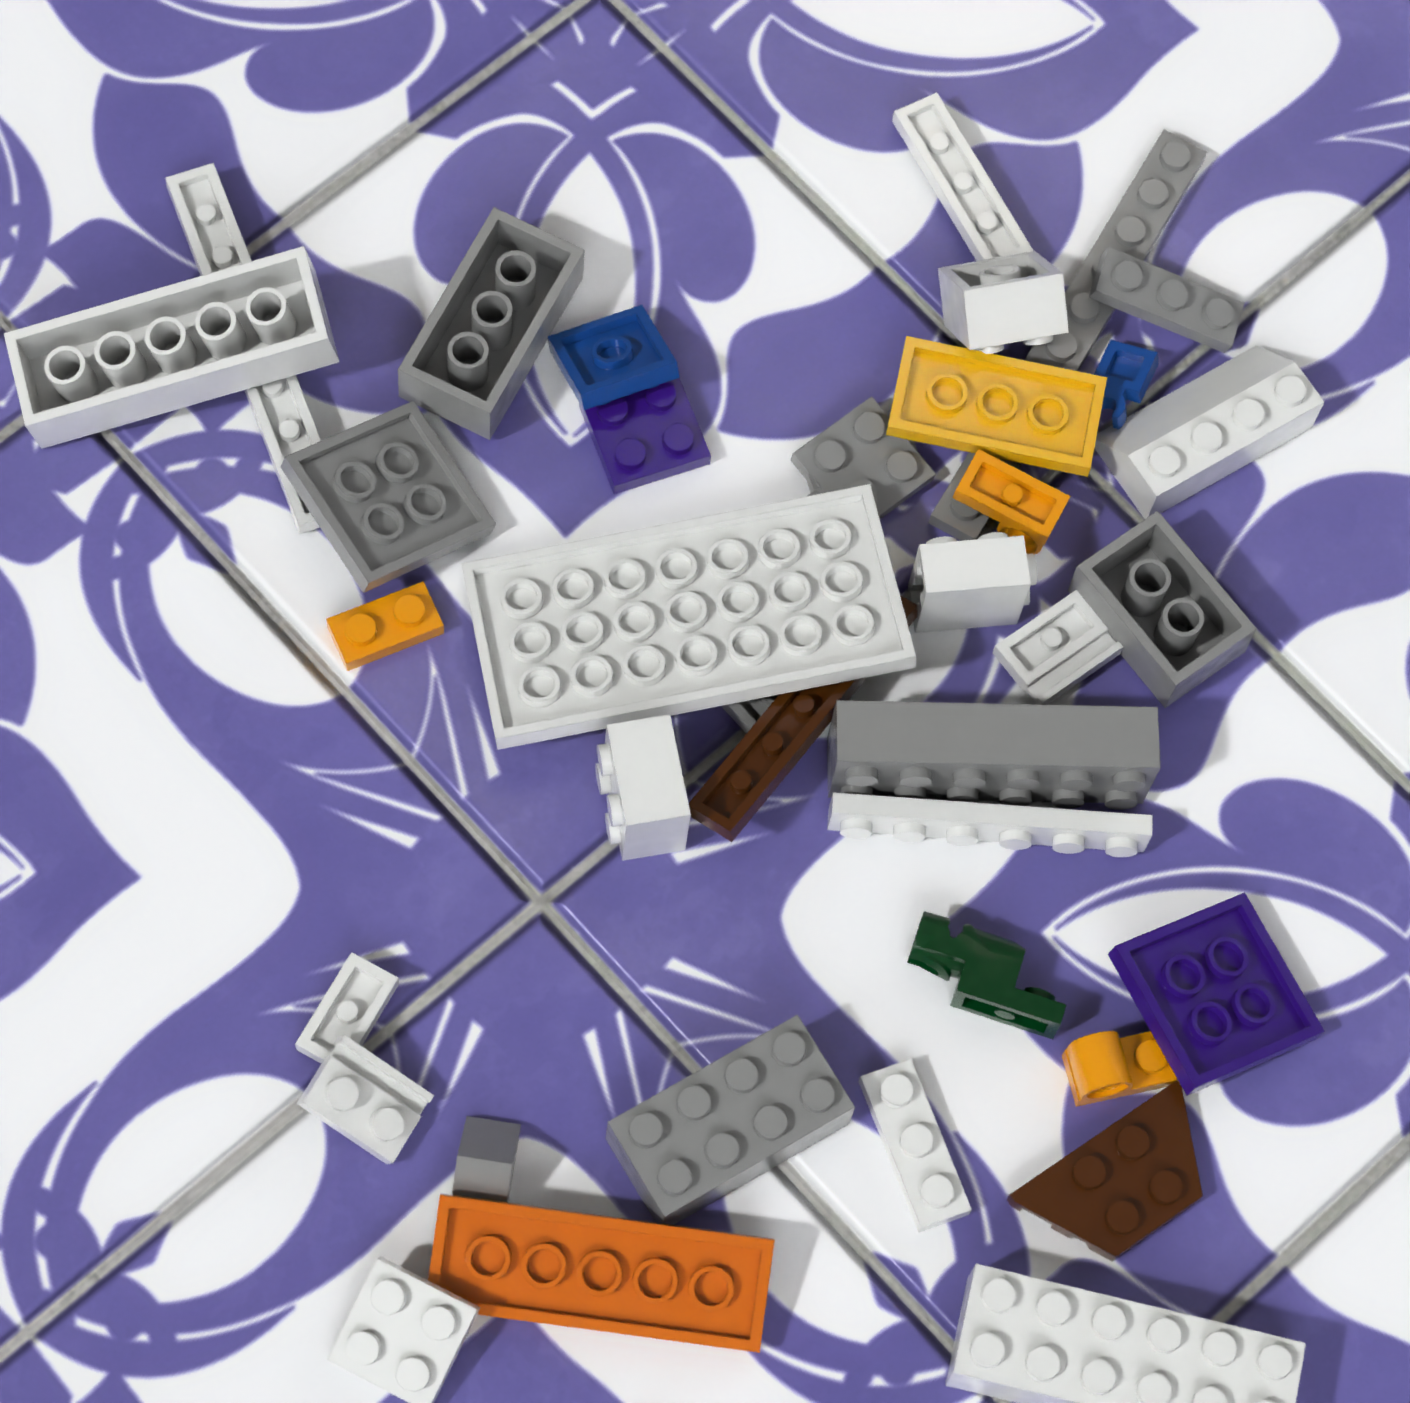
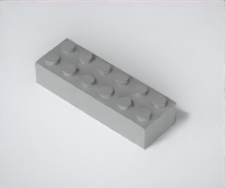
M837 700L827 736L828 798H832L833 792L976 803L979 800L1000 801V804L1027 806L1033 801L1052 802L1053 806L1065 809L1080 807L1085 802L1105 803V806L1110 809L1122 810L1133 808L1137 804H1143L1161 768L1158 707Z

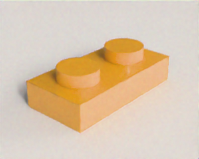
M424 581L326 619L327 628L346 671L444 634L443 622Z

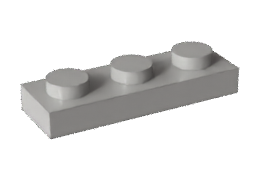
M1108 247L1101 254L1089 294L1091 299L1223 353L1233 346L1244 307V302L1111 247Z

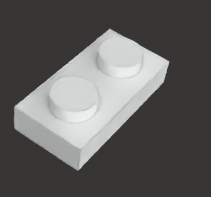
M351 952L295 1043L296 1050L322 1064L325 1057H328L334 1048L338 1036L346 1035L362 1046L397 989L399 978Z

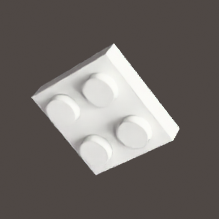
M380 1256L376 1259L327 1361L408 1403H434L481 1307Z

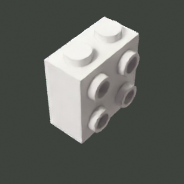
M992 532L984 534L978 539L957 541L954 537L942 536L927 541L926 544H919L908 583L910 601L917 604L918 617L913 621L915 633L1017 624L1023 606L1030 603V586L1037 584L1036 558L1033 553H1026L1024 535L1008 537V534L1003 532Z

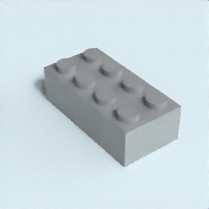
M493 207L398 368L399 397L409 402L414 400L417 406L490 440L546 344L547 336L551 335L583 279L585 249Z
M797 1014L608 1121L605 1139L656 1223L675 1225L847 1126L850 1123L855 1106Z

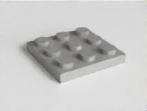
M414 400L285 456L281 464V469L363 593L490 535L496 526V522Z

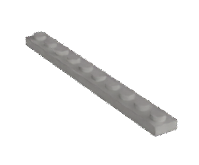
M1165 129L1162 131L1065 292L1069 333L1053 335L1052 342L1033 345L1025 358L1026 361L1074 371L1080 370L1116 308L1089 298L1101 254L1108 247H1111L1145 261L1203 164L1207 151ZM968 452L929 519V524L960 541L978 539L991 519L952 498L975 456L974 453ZM999 459L1019 470L1023 463Z

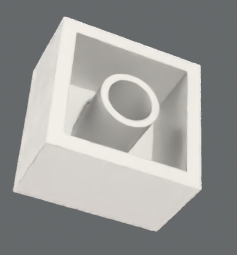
M1036 251L938 268L944 327L969 350H978L985 354H992L1002 351L1004 344L1023 341V344L1042 345L1052 342L1053 335L1069 333L1063 273Z
M671 715L606 724L605 744L597 745L599 763H595V770L600 795L609 794L607 795L608 813H605V823L610 845L619 843L622 861L684 851L691 813Z

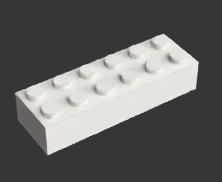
M304 246L4 333L25 427L41 449L340 362L317 274Z
M975 1264L967 1278L945 1386L1015 1403H1296L1306 1343Z

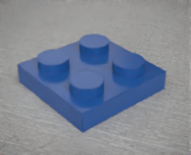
M643 305L547 336L550 352L583 410L604 405L615 399L645 389H651L662 383L680 378L675 357Z

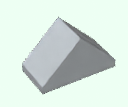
M466 1116L457 1154L452 1195L509 1202L521 1124Z

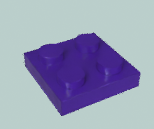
M680 378L583 410L579 403V408L613 494L710 464V451Z

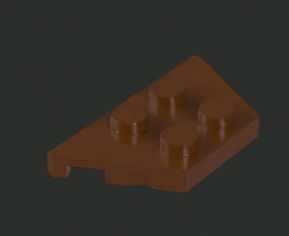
M1176 1080L1008 1196L1007 1202L1018 1211L1024 1209L1052 1224L1050 1228L1060 1234L1083 1241L1090 1250L1113 1262L1199 1202L1203 1197L1183 1090L1180 1083Z

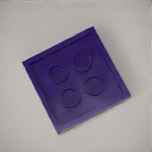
M1245 892L1114 946L1108 953L1109 958L1187 1096L1314 1041L1325 1032Z

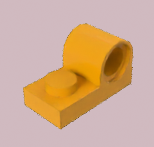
M978 449L952 498L999 522L997 532L1006 533L1008 537L1024 535L1026 553L1038 554L1042 547L1045 546L1070 496Z
M1116 1031L1089 1034L1072 1041L1062 1054L1076 1107L1164 1088L1176 1080L1178 1081L1151 1031L1119 1038Z

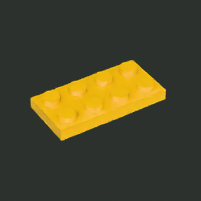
M906 336L886 435L974 454L980 449L999 459L1088 477L1093 459L1107 377L997 354H985L978 350H969L968 348Z

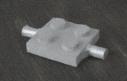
M872 396L795 451L790 459L807 480L811 492L808 496L870 484L879 519L932 482L936 473L918 453L915 445L916 441L886 435L889 416Z

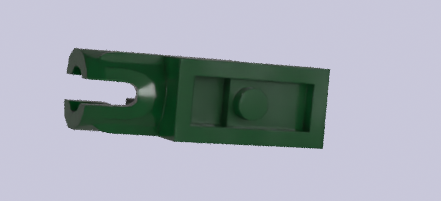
M926 911L923 912L907 963L919 966L945 981H949L950 977L957 978L958 981L950 1006L1053 1040L1061 1025L1066 1004L1055 1001V996L1043 989L1026 987L1024 990L1015 988L1026 952L1023 947L1015 941L974 928L970 924H965L961 933L957 937L952 938L948 927L950 918Z

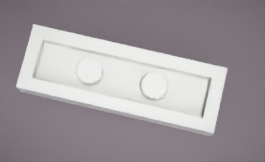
M912 1059L860 1076L859 1084L918 1233L968 1216L972 1211Z

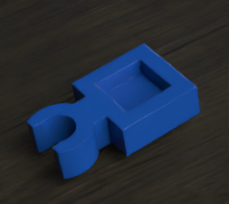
M1110 339L1094 375L1107 377L1101 411L1104 409L1114 410L1112 414L1113 428L1120 429L1127 419L1126 400L1141 404L1159 365L1158 352Z

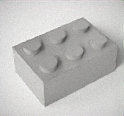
M1156 511L1076 567L1068 588L1070 594L1075 590L1080 593L1108 627V633L1115 642L1119 641L1122 644L1121 656L1164 708L1242 655L1257 630L1159 511Z

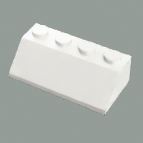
M1256 345L1128 416L1125 424L1120 429H1115L1112 425L1099 432L1094 449L1143 518L1146 519L1156 511H1159L1161 514L1311 429L1325 401L1295 361Z

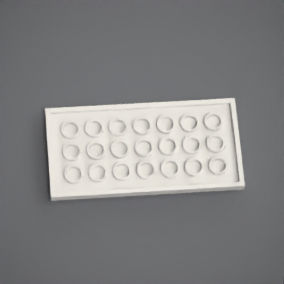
M870 484L461 563L497 750L606 729V724L668 714L673 716L917 668L915 649Z

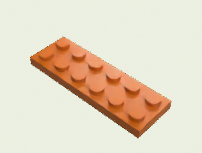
M441 1193L428 1281L481 1307L477 1315L760 1353L775 1240L774 1238Z

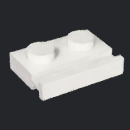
M1075 590L996 644L993 655L1024 693L1026 691L1029 693L1035 704L1048 705L1120 655L1123 646L1119 641L1115 642L1108 633V627L1080 593Z
M342 1035L338 1036L334 1048L329 1056L323 1060L297 1104L385 1164L394 1163L420 1120V1114L426 1104L431 1102L434 1095L348 1036Z

